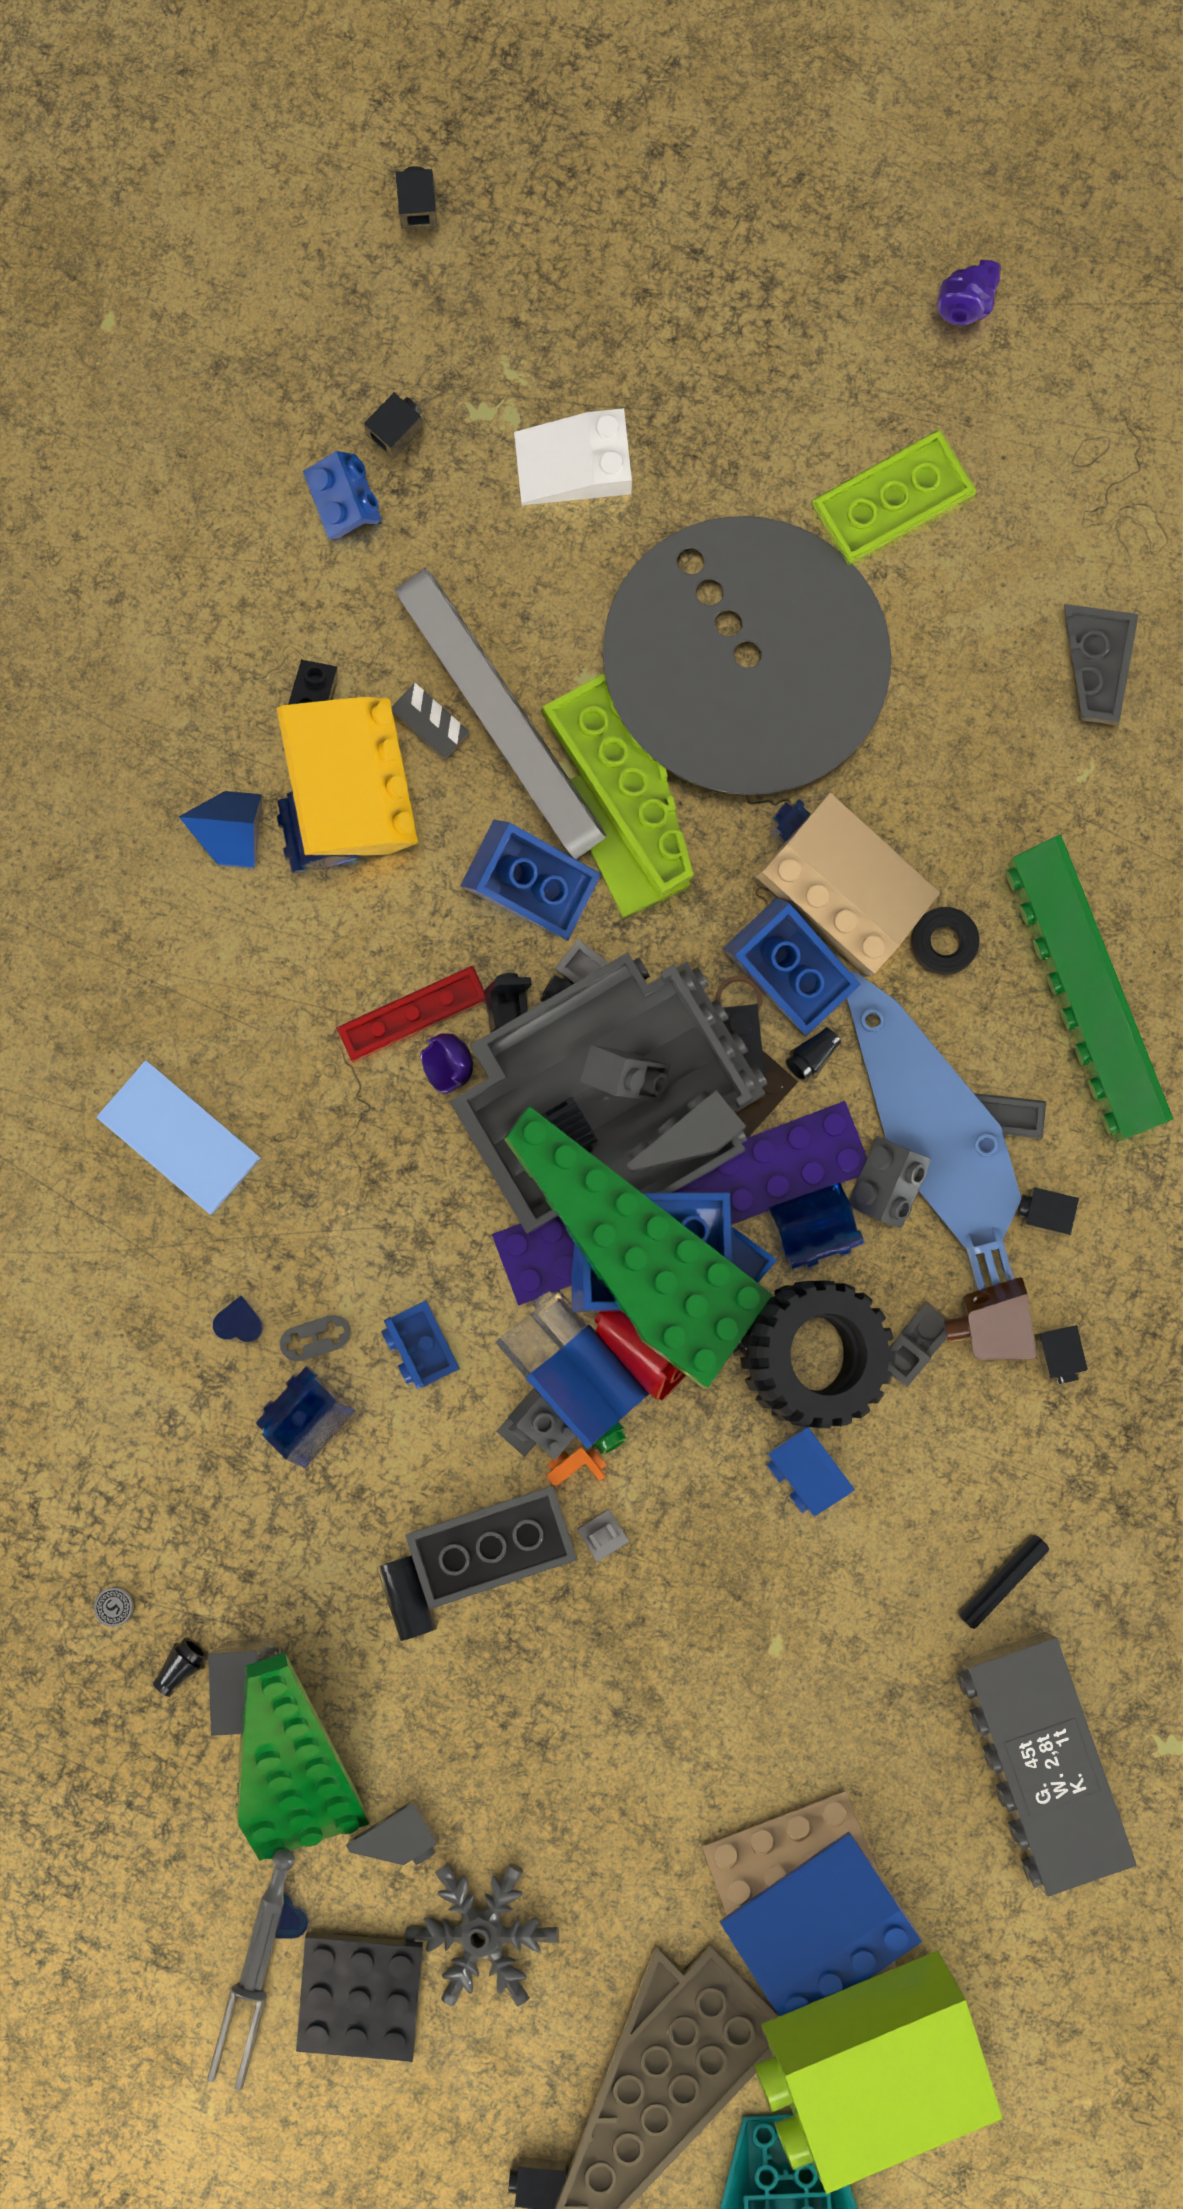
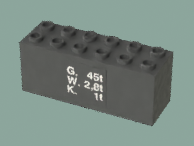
M1043 1632L959 1661L962 1671L956 1673L957 1680L963 1695H967L968 1699H972L975 1708L969 1710V1714L976 1732H980L982 1737L985 1736L987 1746L982 1747L983 1755L988 1768L992 1769L995 1775L998 1774L1001 1783L995 1784V1789L1002 1807H1006L1007 1812L1012 1814L1013 1820L1008 1822L1009 1830L1014 1843L1019 1845L1021 1851H1025L1027 1858L1021 1859V1864L1028 1882H1032L1034 1889L1039 1887L1049 1897L1137 1866L1058 1638Z

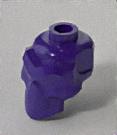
M980 260L979 265L956 270L951 276L946 278L939 288L937 298V311L941 318L950 324L965 326L977 320H982L989 315L994 307V293L1000 281L1001 266L999 263L992 260Z

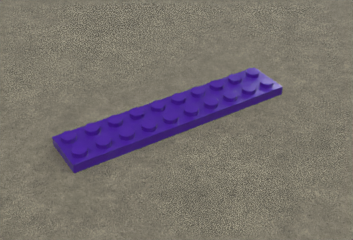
M843 1101L748 1137L747 1141L742 1143L745 1148L743 1153L675 1193H730L731 1225L860 1177L867 1160V1155L847 1104ZM560 1217L529 1235L525 1232L521 1223L492 1234L518 1306L572 1286L571 1271L574 1241L566 1231L567 1227Z

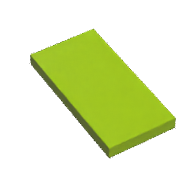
M938 429L814 498L811 504L838 550L843 555L847 564L850 565L976 494L977 490L941 430Z
M581 774L570 779L607 836V838L589 851L623 919L691 887L688 881L659 897Z

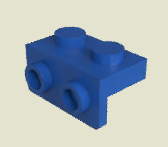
M335 451L303 471L328 539L337 540L364 523L377 524L381 521L378 511V500L369 488L365 477V466L356 454Z
M426 1300L384 1320L387 1328L382 1330L381 1333L390 1351L398 1349L404 1361L398 1367L408 1386L414 1383L417 1389H421L460 1369Z

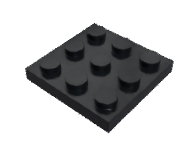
M307 1932L304 1946L296 2052L413 2062L423 1942Z

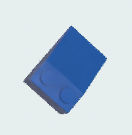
M493 819L460 886L552 934L569 940L601 873L512 823Z
M777 897L722 948L743 973L805 1036L861 985L792 905Z

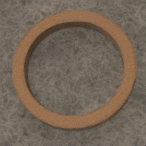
M733 976L721 983L715 1000L717 999L720 1004L722 990L732 982L741 981L749 984L755 990L759 1012L762 1006V992L750 978Z

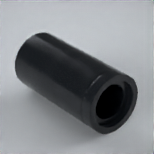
M412 1555L376 1567L400 1641L408 1640L437 1629L431 1609L428 1608Z

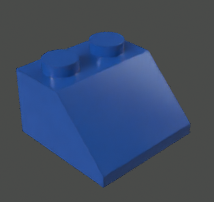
M802 1426L766 1453L771 1459L766 1466L779 1483L786 1479L794 1490L789 1497L802 1514L808 1510L811 1515L816 1516L855 1490L808 1426Z

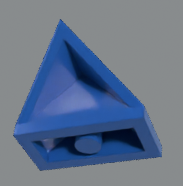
M224 791L179 816L217 865L255 869L262 794Z
M731 1227L732 1263L758 1283L777 1259L734 1227Z

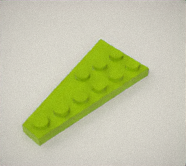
M605 673L542 706L541 713L659 897L690 881L694 874L683 832L679 828L675 812V801L673 796H671L667 782L666 768L642 749L622 723L608 691Z

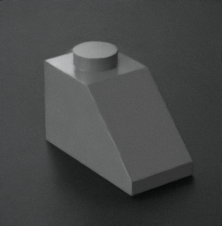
M413 1799L350 1839L346 1847L350 1853L400 1865H405L413 1860L415 1865H418L435 1854L433 1847L437 1845L439 1837L416 1799Z

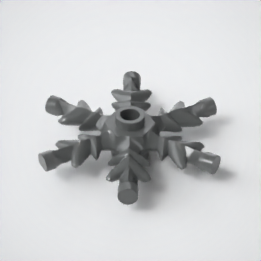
M448 1863L435 1871L438 1879L447 1889L438 1891V1895L455 1904L448 1910L461 1913L462 1923L454 1928L444 1918L443 1927L433 1919L425 1917L424 1921L427 1928L408 1926L405 1938L406 1941H427V1952L433 1951L444 1942L445 1951L454 1942L460 1943L463 1946L464 1956L451 1960L458 1965L442 1974V1978L451 1980L441 1997L444 2003L455 2006L463 1987L469 1994L473 1992L472 1973L479 1977L476 1962L483 1958L492 1963L489 1977L497 1973L496 1983L499 1994H502L505 1988H507L517 2007L530 1999L518 1981L527 1979L526 1974L510 1966L516 1960L504 1957L502 1947L506 1943L511 1942L521 1952L522 1943L532 1951L539 1953L541 1949L538 1942H559V1928H537L538 1918L531 1919L521 1927L519 1919L510 1928L502 1925L500 1921L501 1913L514 1910L506 1904L522 1896V1891L513 1890L523 1873V1869L518 1865L509 1864L501 1882L496 1876H492L491 1887L493 1897L485 1893L489 1907L484 1911H478L473 1907L475 1893L467 1897L468 1881L466 1876H462L460 1881L457 1882ZM476 1932L483 1934L485 1940L481 1939Z

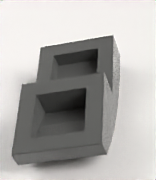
M928 1301L924 1303L889 1347V1350L895 1351V1362H889L887 1371L892 1372V1376L906 1387L910 1385L947 1338L944 1320H948V1318Z

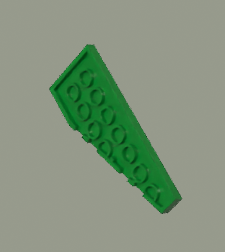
M527 1107L504 1137L505 1142L529 1177H532L546 1197V1202L553 1211H556L567 1227L566 1231L598 1278L604 1281L615 1297L616 1304L622 1313L628 1316L642 1342L703 1389L708 1388L773 1294L533 1108Z
M284 1652L245 1665L243 1692L245 1704L244 1710H242L243 1732H241L238 1765L240 1776L239 1783H237L238 1803H236L235 1812L238 1825L259 1861L272 1859L274 1853L281 1848L294 1850L303 1846H315L324 1839L339 1834H351L360 1827L369 1825L367 1810L286 1653Z

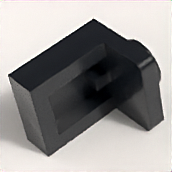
M504 973L498 975L484 990L490 1033L528 1011L526 991L532 986L531 977H518L517 973Z

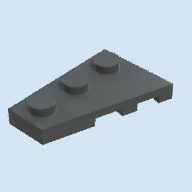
M1064 604L1081 718L1084 721L1119 726L1138 614Z

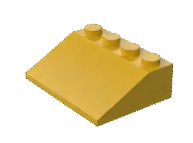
M356 697L281 705L276 708L305 855H390L418 843L390 698Z

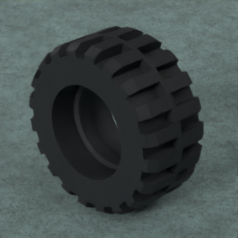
M827 1280L795 1282L794 1285H785L776 1289L775 1296L769 1299L751 1325L750 1335H744L741 1340V1346L747 1347V1357H740L741 1368L749 1369L750 1377L746 1378L745 1382L749 1390L759 1393L756 1396V1401L762 1408L772 1409V1416L779 1420L789 1421L792 1425L803 1427H842L851 1424L852 1418L864 1417L870 1412L868 1404H878L882 1399L884 1392L880 1388L882 1384H890L893 1375L892 1372L887 1370L889 1362H895V1351L889 1350L888 1341L894 1338L891 1328H883L881 1322L886 1317L880 1308H871L870 1305L873 1300L865 1293H855V1287L846 1283H834V1281ZM816 1317L826 1319L835 1327L841 1337L844 1348L843 1364L838 1376L828 1387L818 1391L810 1390L800 1382L791 1363V1346L795 1334L807 1320Z

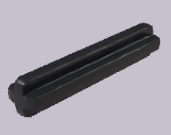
M1031 1535L959 1612L960 1618L972 1629L977 1628L1049 1551L1048 1545L1039 1536Z

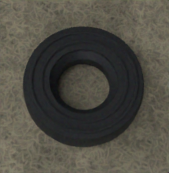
M939 907L925 913L915 925L911 936V947L917 961L928 971L939 975L955 974L969 966L978 952L980 942L979 932L974 921L963 911L952 907ZM949 927L957 932L960 944L956 952L950 955H941L933 949L931 935L936 929Z

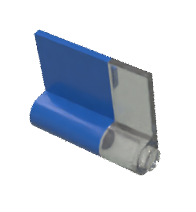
M548 1289L532 1303L536 1310L501 1336L495 1343L588 1449L649 1394L579 1312H572V1304L562 1292L558 1290L552 1294Z

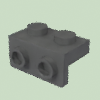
M877 1136L848 1202V1206L878 1221L901 1228L912 1210V1204L920 1185L926 1178L931 1159Z

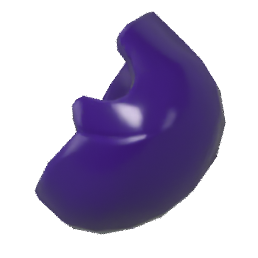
M441 1033L428 1039V1043L431 1044L421 1051L420 1057L423 1070L430 1084L443 1094L452 1092L465 1085L473 1073V1056L467 1044L456 1034Z

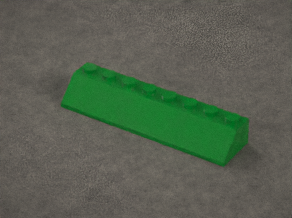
M1062 835L1055 836L1014 856L1008 863L1009 869L1006 870L1007 880L1013 891H1019L1023 902L1019 906L1022 918L1027 926L1032 925L1037 939L1033 940L1035 951L1041 961L1046 960L1050 970V974H1047L1049 987L1055 996L1059 994L1064 1009H1061L1062 1020L1067 1030L1073 1029L1078 1044L1074 1045L1075 1052L1082 1066L1087 1064L1092 1077V1079L1088 1080L1089 1088L1096 1101L1101 1100L1106 1113L1102 1115V1120L1109 1136L1114 1135L1116 1141L1119 1142L1173 1120L1174 1118Z

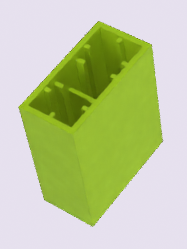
M938 1950L761 2024L773 2057L754 2064L757 2077L771 2111L774 2112L790 2105L793 2116L774 2123L792 2170L813 2163L826 2194L1003 2119L966 1999Z

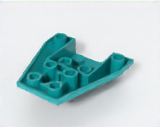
M793 2115L743 2117L720 2209H858L849 2185L826 2194L813 2163L792 2170L774 2123Z

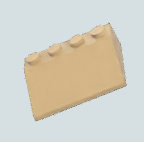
M831 793L821 801L755 876L778 898L790 903L810 927L865 976L873 975L879 970L940 894L933 885Z

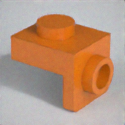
M581 1446L570 1456L564 1450L556 1460L553 1459L547 1465L552 1471L546 1477L556 1488L576 1470L586 1464L596 1478L601 1481L606 1477L601 1470L607 1465L593 1448L586 1452Z

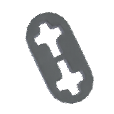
M336 1315L307 1322L286 1330L280 1340V1349L285 1357L293 1361H304L346 1346L351 1339V1326L343 1317ZM330 1322H334L337 1327L343 1326L345 1333L339 1335L340 1342L334 1343L331 1338L319 1341L318 1334L328 1331V1324ZM298 1333L300 1338L313 1336L314 1343L303 1346V1354L298 1355L296 1350L288 1349V1344L293 1342L292 1335Z

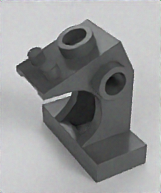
M535 1388L528 1393L496 1431L524 1457L538 1444L555 1460L576 1437Z

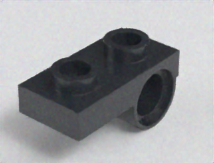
M301 659L288 705L331 700L338 676V667Z

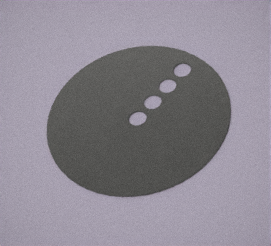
M735 516L707 520L675 532L656 544L632 567L621 583L607 616L603 640V663L608 691L622 723L635 741L655 761L675 775L711 790L730 794L760 795L791 790L821 778L838 767L860 746L874 726L885 701L891 674V647L886 620L874 592L860 571L853 564H847L840 551L817 535L798 526L764 517ZM685 549H695L704 558V567L696 574L683 572L677 564L678 555ZM704 580L718 582L723 589V597L720 602L714 605H706L700 602L696 595V588L700 582ZM723 611L737 613L742 620L741 630L733 636H725L719 633L715 627V618L719 613ZM742 642L756 644L761 651L759 663L753 667L739 665L734 658V649L738 644Z

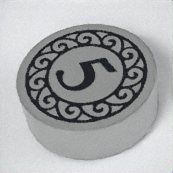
M108 1588L102 1591L95 1600V1615L106 1626L116 1627L122 1625L133 1615L134 1600L131 1594L123 1588Z

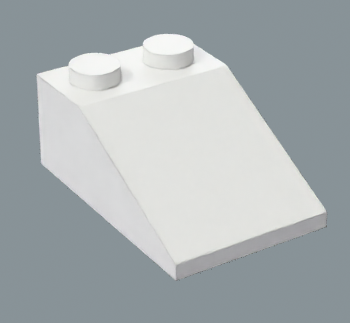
M624 408L586 412L514 432L522 505L631 494L632 477Z

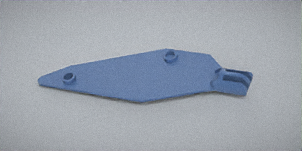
M850 971L861 985L847 997L886 1139L931 1159L926 1178L921 1183L918 1191L966 1248L977 1290L984 1289L985 1285L976 1255L983 1254L992 1286L1000 1284L991 1251L998 1250L1006 1281L1014 1279L1003 1239L1022 1199L1000 1124L901 1005L860 974ZM870 1015H876L879 1017L880 1023L877 1027H869L865 1022L866 1018Z

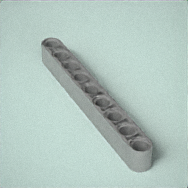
M424 567L397 587L395 592L572 857L575 859L579 858L607 838L601 825L432 573Z

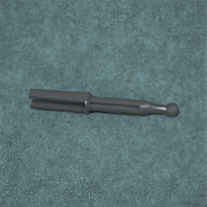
M288 1848L278 1849L272 1857L274 1870L268 1889L261 1897L240 1982L232 1986L207 2078L209 2082H214L237 1997L257 2002L235 2085L237 2090L243 2089L267 1998L262 1987L284 1907L283 1893L288 1871L295 1863V1856Z

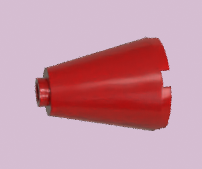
M622 1311L598 1313L595 1318V1323L598 1324L596 1333L651 1397L657 1401L659 1399L662 1401L668 1397L686 1375L642 1342L635 1332L636 1328L625 1313H622Z

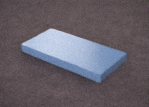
M146 1060L96 1117L210 1215H213L261 1159Z

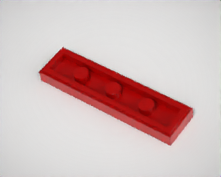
M472 965L340 1025L336 1029L352 1063L485 1003V991Z

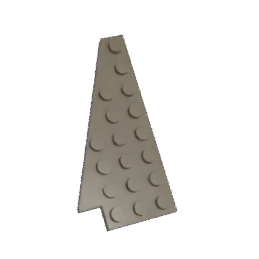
M711 1946L683 1974L658 1948L652 1952L554 2209H629L756 2074L754 2064L772 2057L761 2024L779 2016Z

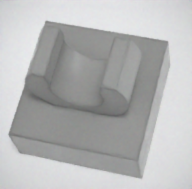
M610 1509L577 1528V1531L597 1562L630 1542Z

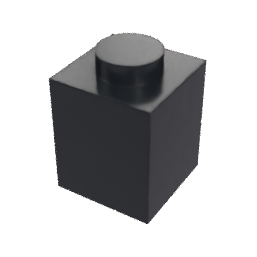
M412 166L404 171L396 172L401 229L438 226L432 169Z
M393 392L364 423L366 436L394 460L423 430L422 418L420 416L422 411L410 398L405 397L403 400Z
M1036 1187L1030 1189L1028 1195L1022 1194V1200L1017 1211V1216L1023 1217L1021 1227L1062 1237L1071 1235L1079 1198Z
M1077 1325L1034 1334L1045 1379L1055 1378L1057 1385L1079 1380L1078 1372L1088 1370Z
M519 2157L518 2169H510L508 2194H516L515 2207L554 2209L565 2182L566 2161Z

